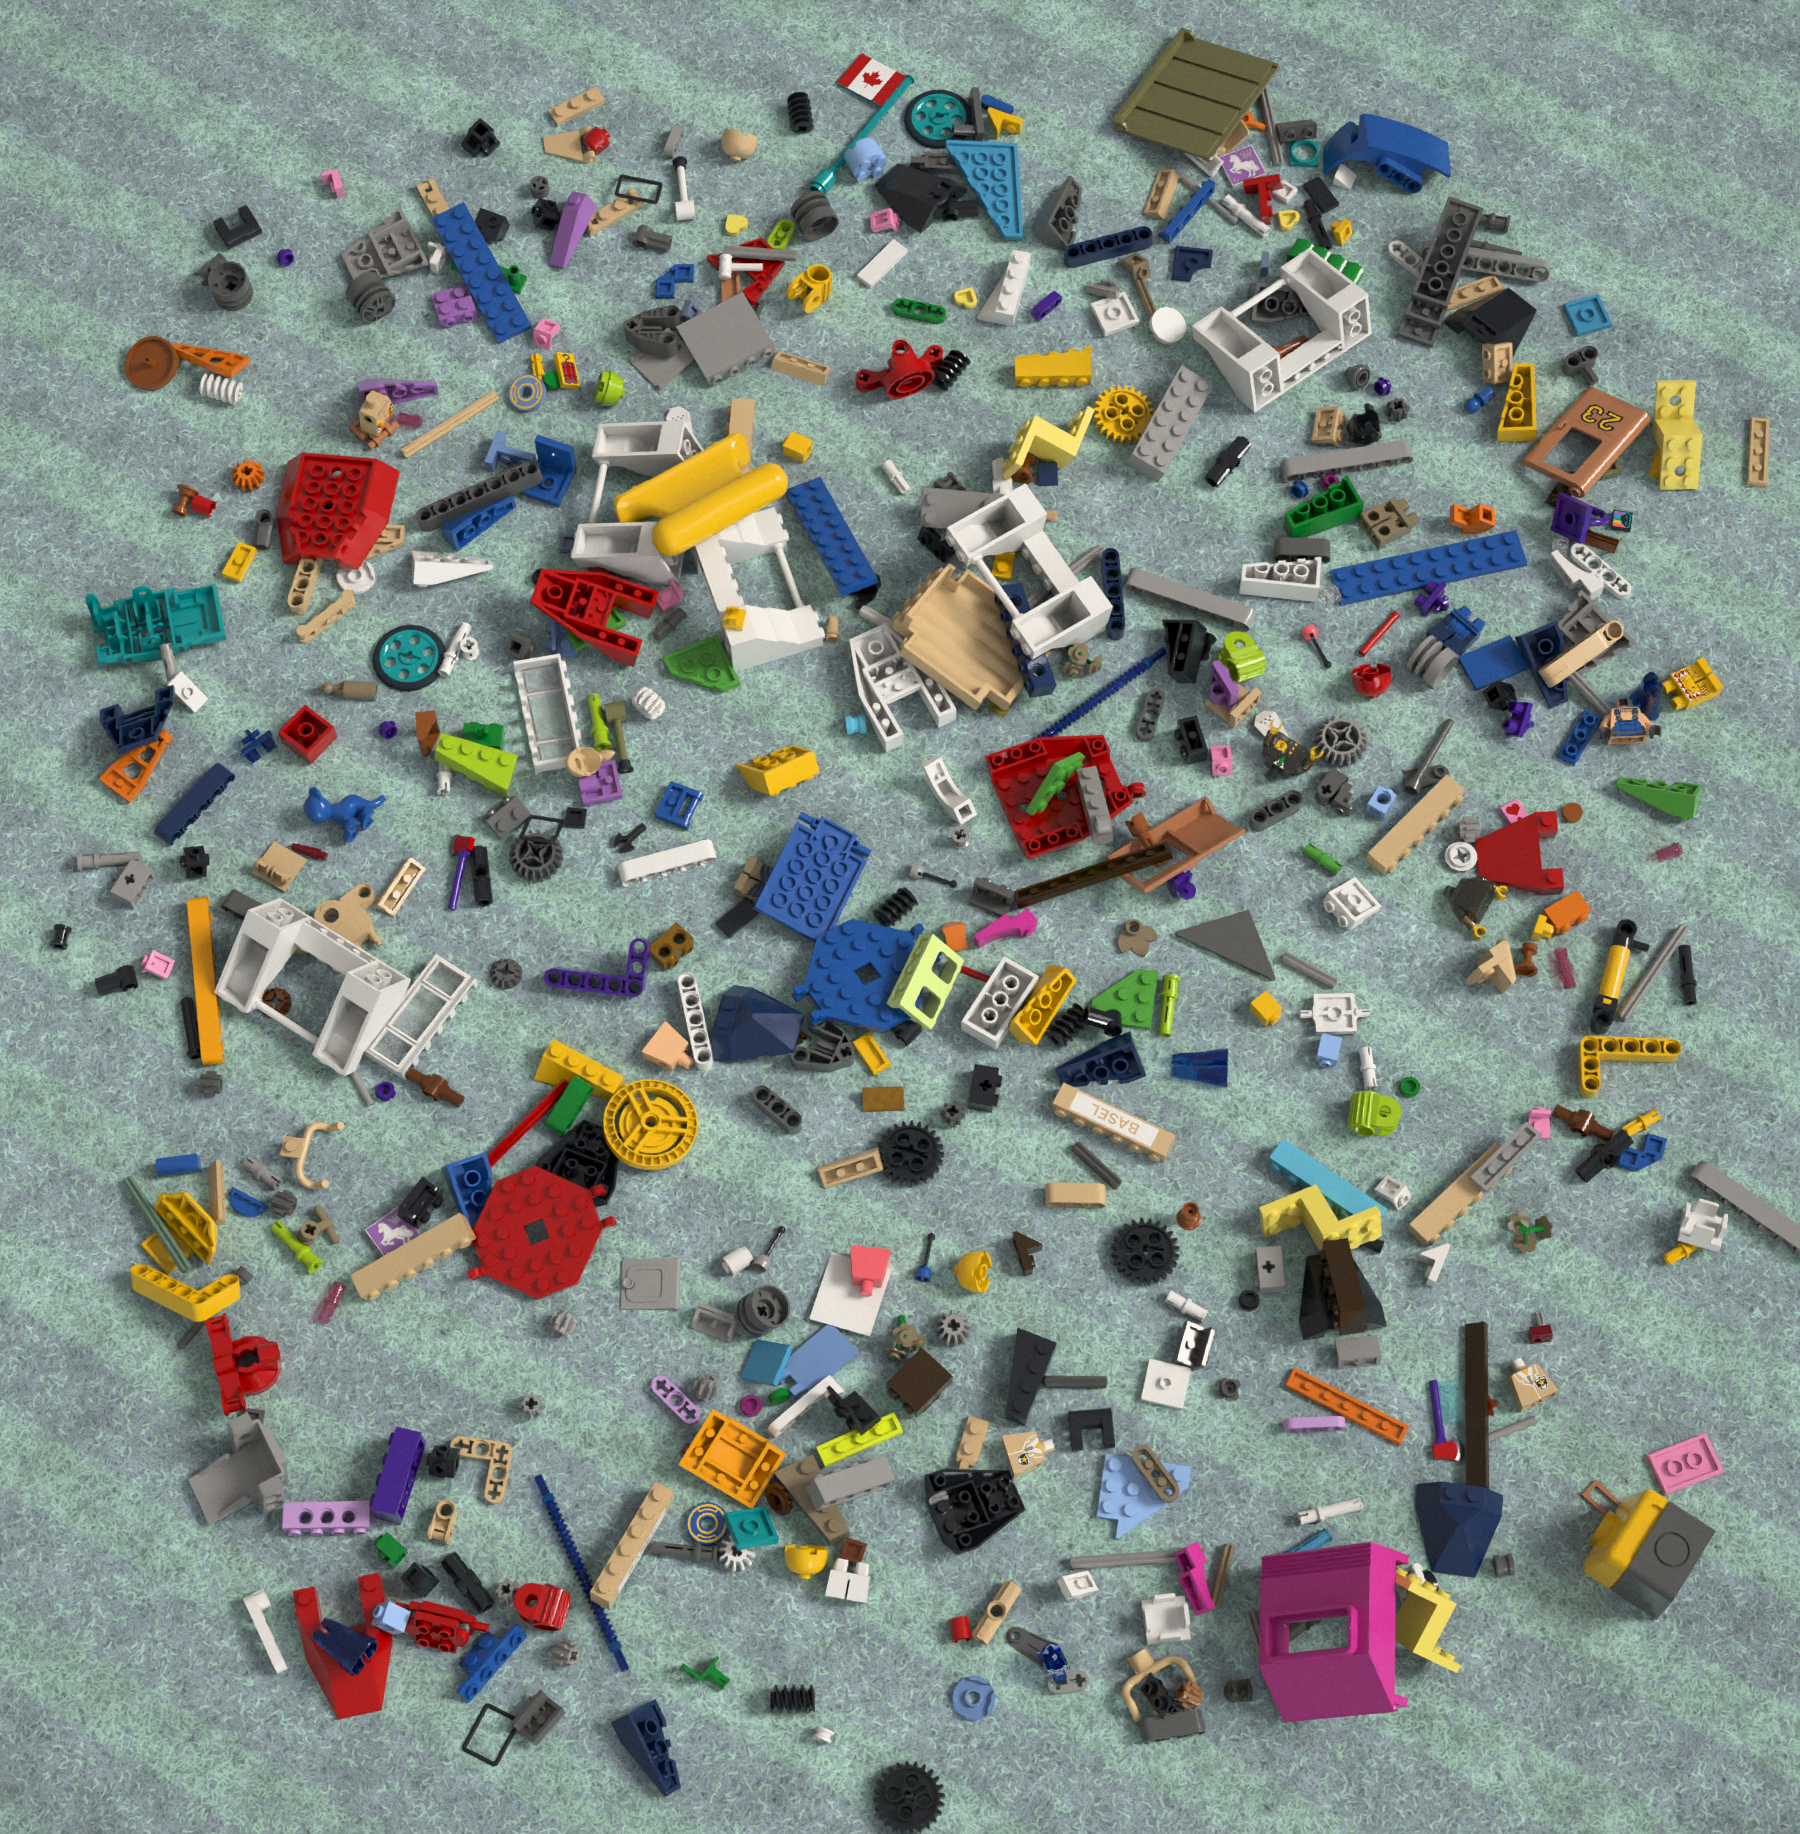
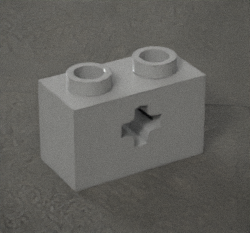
M131 859L123 867L119 879L115 880L111 885L110 892L115 900L134 909L156 876L151 868Z
M1281 1246L1256 1247L1255 1253L1251 1254L1252 1267H1256V1274L1253 1275L1254 1287H1258V1293L1284 1292L1285 1277ZM1268 1266L1271 1273H1267L1265 1267Z

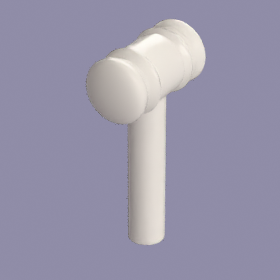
M721 254L719 256L718 277L721 280L731 279V271H763V263H732V256L730 254Z

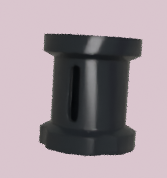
M55 924L53 928L55 930L54 937L50 941V946L58 949H67V939L72 928L63 924Z

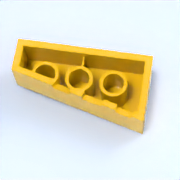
M1534 363L1514 365L1504 410L1498 427L1497 442L1536 441Z

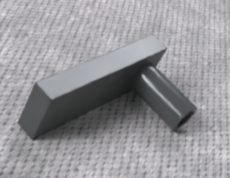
M972 87L968 96L972 125L953 124L952 135L973 136V141H982L984 124L979 87Z

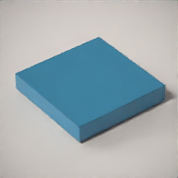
M1599 294L1563 304L1576 337L1611 328L1613 325Z
M756 1339L741 1378L746 1381L777 1387L793 1348L786 1344Z

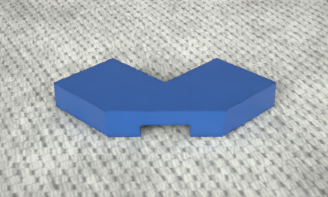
M675 264L665 275L660 276L656 280V299H675V283H694V264Z
M1647 1133L1642 1151L1628 1147L1619 1155L1616 1166L1635 1172L1648 1167L1663 1158L1667 1139Z

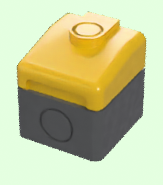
M1649 1489L1624 1498L1615 1513L1610 1510L1607 1512L1587 1543L1593 1548L1583 1562L1582 1568L1587 1575L1609 1589L1611 1587L1613 1592L1657 1620L1678 1594L1716 1530L1671 1501L1667 1502L1668 1499L1654 1490Z

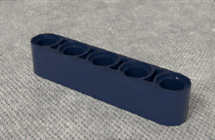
M1141 226L1071 244L1065 248L1064 264L1069 268H1076L1146 250L1151 246L1152 230L1149 227Z
M1107 548L1103 551L1101 559L1103 593L1113 606L1112 611L1116 610L1118 613L1111 612L1106 629L1108 637L1117 641L1123 638L1125 632L1120 558L1116 549ZM1108 576H1114L1115 578L1110 579ZM1110 593H1115V594H1117V595H1116V596H1111V595H1109V594H1110ZM1112 628H1119L1120 630L1115 631Z
M216 763L159 822L154 830V834L172 846L173 842L188 830L187 827L201 816L200 813L214 802L213 799L217 795L220 796L228 787V783L234 781L235 774L220 763Z

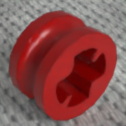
M1141 782L1132 783L1127 786L1132 799L1142 798L1146 795V791L1143 790L1145 786Z

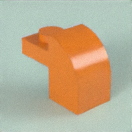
M1480 503L1471 509L1453 504L1450 506V524L1460 527V533H1484L1495 526V509Z

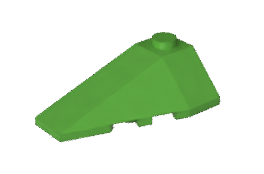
M1620 777L1616 782V787L1672 816H1677L1680 820L1694 818L1703 785L1686 782H1676V785L1669 786L1663 780L1648 784V781L1645 779Z

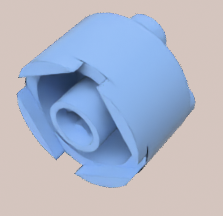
M864 138L857 141L853 149L850 147L847 149L844 159L858 182L870 176L876 178L883 173L882 169L886 165L887 158L876 140Z

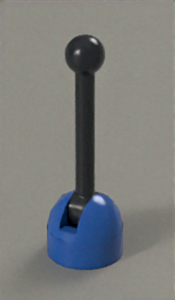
M934 1233L927 1235L928 1245L924 1263L917 1267L914 1279L918 1281L930 1282L932 1272L927 1264L932 1241L935 1240Z

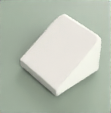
M1340 163L1334 176L1333 184L1351 190L1357 175Z

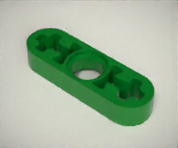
M898 298L893 302V313L899 317L933 324H941L946 319V310L939 305L905 298ZM900 305H904V308H902V310L898 309ZM917 308H921L925 312L921 315H917L914 313V310ZM937 312H940V315L938 317H935V314Z

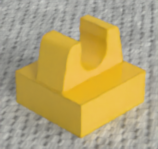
M1345 218L1342 222L1334 221L1330 225V228L1333 229L1331 234L1335 236V242L1341 246L1353 234L1351 221Z
M737 606L726 607L723 628L743 631L746 610L740 609Z
M1539 914L1531 939L1539 941L1540 937L1551 938L1554 926L1546 923L1547 916Z

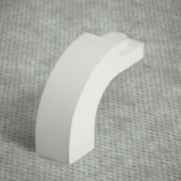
M939 755L921 765L927 777L925 780L929 788L953 820L961 825L977 815L970 798L965 796L956 787Z

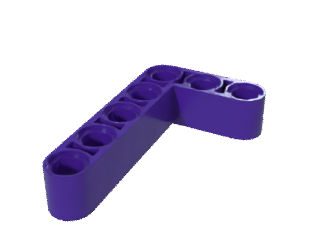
M643 937L636 938L630 943L626 976L553 967L545 972L544 980L547 985L552 987L637 997L645 991L650 943ZM637 941L644 944L645 949L643 952H638L635 949ZM634 962L641 963V972H635L633 970ZM552 971L559 974L558 982L551 980L550 974ZM572 974H576L579 977L578 985L571 983L570 977ZM592 977L599 979L600 984L598 987H593L590 984ZM612 979L619 981L620 987L618 990L611 988L610 982ZM632 982L639 984L640 990L638 993L630 989Z

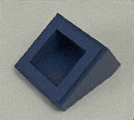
M1057 462L1038 463L1039 486H1058Z

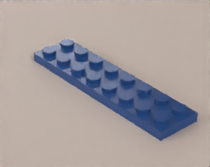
M463 202L432 217L431 222L498 344L531 329V323L465 203Z
M821 477L788 488L786 496L841 596L878 583L877 576Z

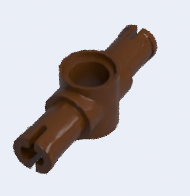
M412 1067L406 1073V1079L419 1085L422 1093L427 1097L430 1095L435 1101L444 1099L460 1107L465 1099V1096L450 1089L448 1082L437 1074H432V1076L429 1074L425 1075Z
M1557 1104L1552 1112V1116L1567 1122L1568 1126L1571 1127L1570 1130L1573 1133L1575 1131L1580 1133L1582 1137L1594 1135L1607 1142L1613 1136L1614 1131L1598 1124L1595 1116L1589 1111L1578 1110V1112H1573Z

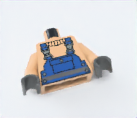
M1628 699L1617 700V708H1612L1610 714L1605 715L1599 726V739L1607 737V745L1645 743L1648 734L1649 738L1653 739L1654 735L1661 737L1662 731L1661 726L1653 725L1641 713L1640 708L1629 707Z

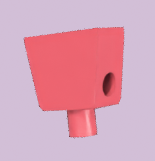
M851 1245L852 1284L860 1286V1295L872 1296L873 1287H882L890 1261L891 1249Z

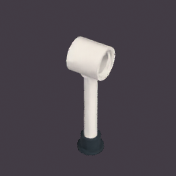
M678 156L672 161L678 174L681 200L675 202L677 221L696 219L694 200H688L685 179L687 159L683 156Z

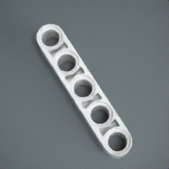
M702 840L622 862L617 866L622 885L628 887V884L643 883L650 878L665 877L669 873H680L687 871V868L692 867L694 869L706 866V863L710 862L713 864L717 861V856L712 841Z
M687 972L681 974L678 978L679 992L695 1065L699 1070L706 1071L713 1065L712 1051L697 981L692 973ZM686 982L692 983L690 987L683 986ZM689 1001H696V1004L693 1006L687 1005ZM694 1019L700 1020L698 1024L691 1023ZM697 1038L705 1039L702 1043L695 1042ZM703 1056L709 1058L705 1062L699 1061V1058Z

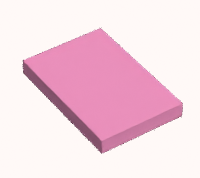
M1706 1433L1646 1456L1664 1496L1724 1473Z

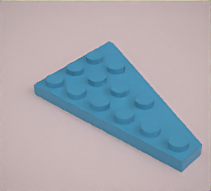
M946 140L945 148L1003 240L1022 241L1023 225L1017 143Z

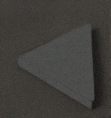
M1249 910L1175 932L1176 937L1189 941L1199 948L1217 954V956L1234 962L1255 974H1260L1270 981H1275L1276 979Z

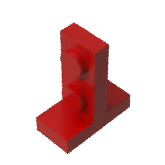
M1280 174L1243 180L1246 194L1259 193L1262 222L1266 225H1271V217H1274L1273 207L1269 205V201L1272 200L1271 191L1283 189Z

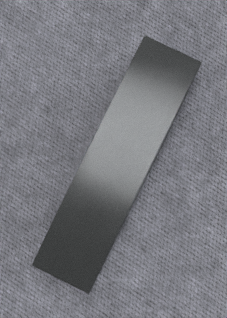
M1448 196L1400 325L1398 337L1433 348L1484 208Z

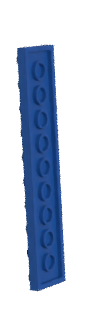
M1514 530L1330 570V576L1339 604L1344 606L1423 589L1430 580L1437 584H1440L1442 581L1451 583L1527 566V560L1517 531Z

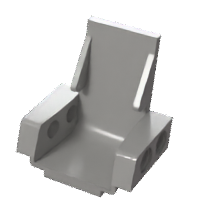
M248 1412L227 1424L228 1440L235 1454L232 1456L229 1453L223 1455L204 1470L188 1479L208 1525L219 1521L256 1500L263 1514L276 1509L284 1503L283 1485L287 1483V1462L269 1425L263 1427L259 1419L252 1421Z

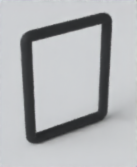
M620 175L615 196L657 204L663 184L658 181ZM622 178L659 185L655 200L620 194L619 189Z
M530 815L519 838L521 840L554 844L564 825V820ZM531 819L560 823L553 839L546 840L524 836Z
M488 1703L484 1705L462 1746V1750L495 1767L499 1764L516 1732L514 1727L495 1762L467 1748L488 1708L511 1720L515 1719V1716Z

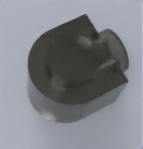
M1250 1678L1231 1680L1225 1684L1223 1693L1227 1701L1231 1703L1253 1701V1688Z

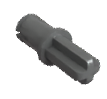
M678 608L668 619L665 618L663 620L664 623L653 632L655 639L661 641L672 630L675 631L676 626L687 617L686 613L681 608Z

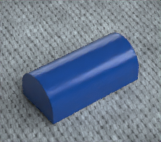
M197 1154L157 1158L156 1170L158 1177L201 1172V1159Z

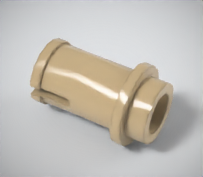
M829 616V618H826L825 638L828 642H837L838 638H840V633L838 632L839 619L835 616Z

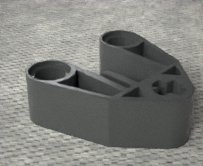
M668 305L642 311L624 322L626 341L641 352L668 358L675 356L678 353L675 335L671 332L662 331L666 328H669L671 331L677 330L676 326L682 324L678 306Z
M809 1014L807 1017L808 1030L812 1034L822 1037V1039L817 1042L815 1050L797 1046L795 1052L790 1054L792 1066L797 1070L829 1073L853 1065L855 1062V1050L845 1031L829 1020H824L820 1025L813 1027L809 1022L811 1018ZM797 1056L805 1057L803 1061L795 1060Z

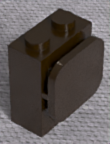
M921 1348L886 1383V1392L894 1401L898 1399L903 1404L902 1408L909 1415L914 1414L918 1417L953 1382V1376L928 1352Z

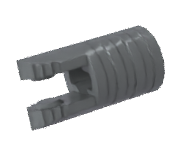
M218 253L197 270L194 275L196 277L201 276L206 270L210 273L213 267L227 261V259L221 253ZM208 277L201 283L204 287L208 284Z

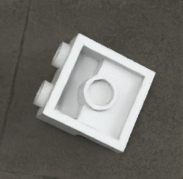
M1356 877L1328 892L1322 901L1325 910L1329 913L1332 912L1336 916L1338 924L1341 927H1346L1348 931L1362 924L1365 918L1376 913L1382 907Z

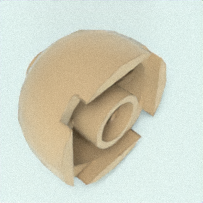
M725 129L722 132L721 148L726 155L730 156V160L740 162L741 159H747L753 155L758 138L750 133L744 135L740 130Z

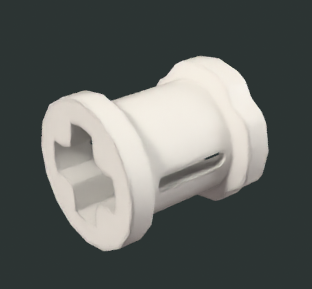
M466 637L461 640L460 648L463 658L468 661L475 660L479 655L477 641L472 637Z

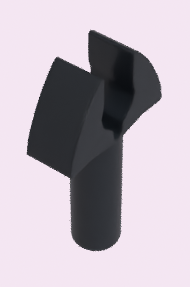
M641 823L627 836H622L619 832L614 841V848L621 842H626V845L619 852L626 853L634 850L632 841L647 829L646 825Z

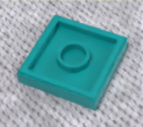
M765 1506L724 1513V1521L737 1550L778 1544L779 1537Z

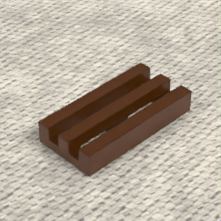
M1587 530L1585 543L1583 544L1615 554L1619 540Z

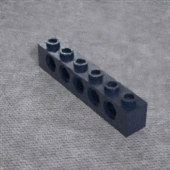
M1021 582L1001 585L1020 614H1025L1031 610ZM995 593L994 602L999 607L1001 622H1004L1006 637L1011 642L1012 654L1016 657L1018 672L1023 677L1025 691L1028 692L1029 698L1051 695L1057 685L1046 653L1033 660L1027 657L1029 655L1023 652L1019 640L1014 639L1010 632L1013 617Z

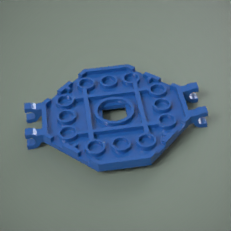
M850 919L817 936L805 984L803 986L797 985L792 989L794 991L792 997L796 1002L809 995L819 1009L810 1013L811 1018L809 1022L814 1027L824 1020L833 1022L838 1020L846 1022V1025L862 1028V1026L868 1027L876 1032L883 1033L910 1019L911 1017L902 1009L891 1008L886 1003L915 945L914 940H917L919 935L922 934L924 927L921 923H918L907 932ZM941 952L938 953L934 964L941 961L939 957L942 955ZM870 965L880 978L863 985L854 971ZM923 987L915 1002V1007L917 1009L919 1007Z

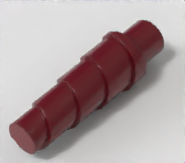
M292 843L291 849L306 856L325 861L328 857V853L321 851L320 848Z

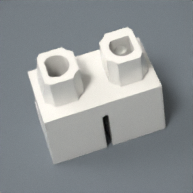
M837 1558L834 1569L830 1571L825 1596L846 1599L848 1581L850 1580L847 1600L867 1603L871 1577L868 1576L869 1564L857 1562L854 1574L847 1572L849 1560Z

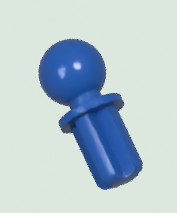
M1488 386L1480 393H1475L1474 398H1470L1465 402V410L1468 413H1476L1480 405L1482 407L1485 406L1486 402L1495 395L1494 389Z

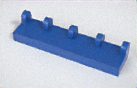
M1208 179L1206 182H1202V187L1198 192L1191 195V200L1185 207L1182 206L1179 209V214L1168 222L1167 228L1163 232H1159L1158 236L1169 244L1215 192L1214 181Z

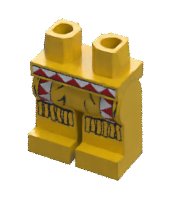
M1704 657L1696 660V663L1671 673L1668 680L1662 683L1660 690L1664 695L1674 693L1676 697L1670 701L1674 710L1684 708L1686 711L1691 707L1719 696L1723 685L1715 673H1712L1713 670Z

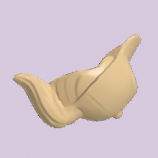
M578 747L567 755L565 760L566 769L575 777L590 776L599 769L602 762L612 758L615 751L602 750L597 752L591 747Z

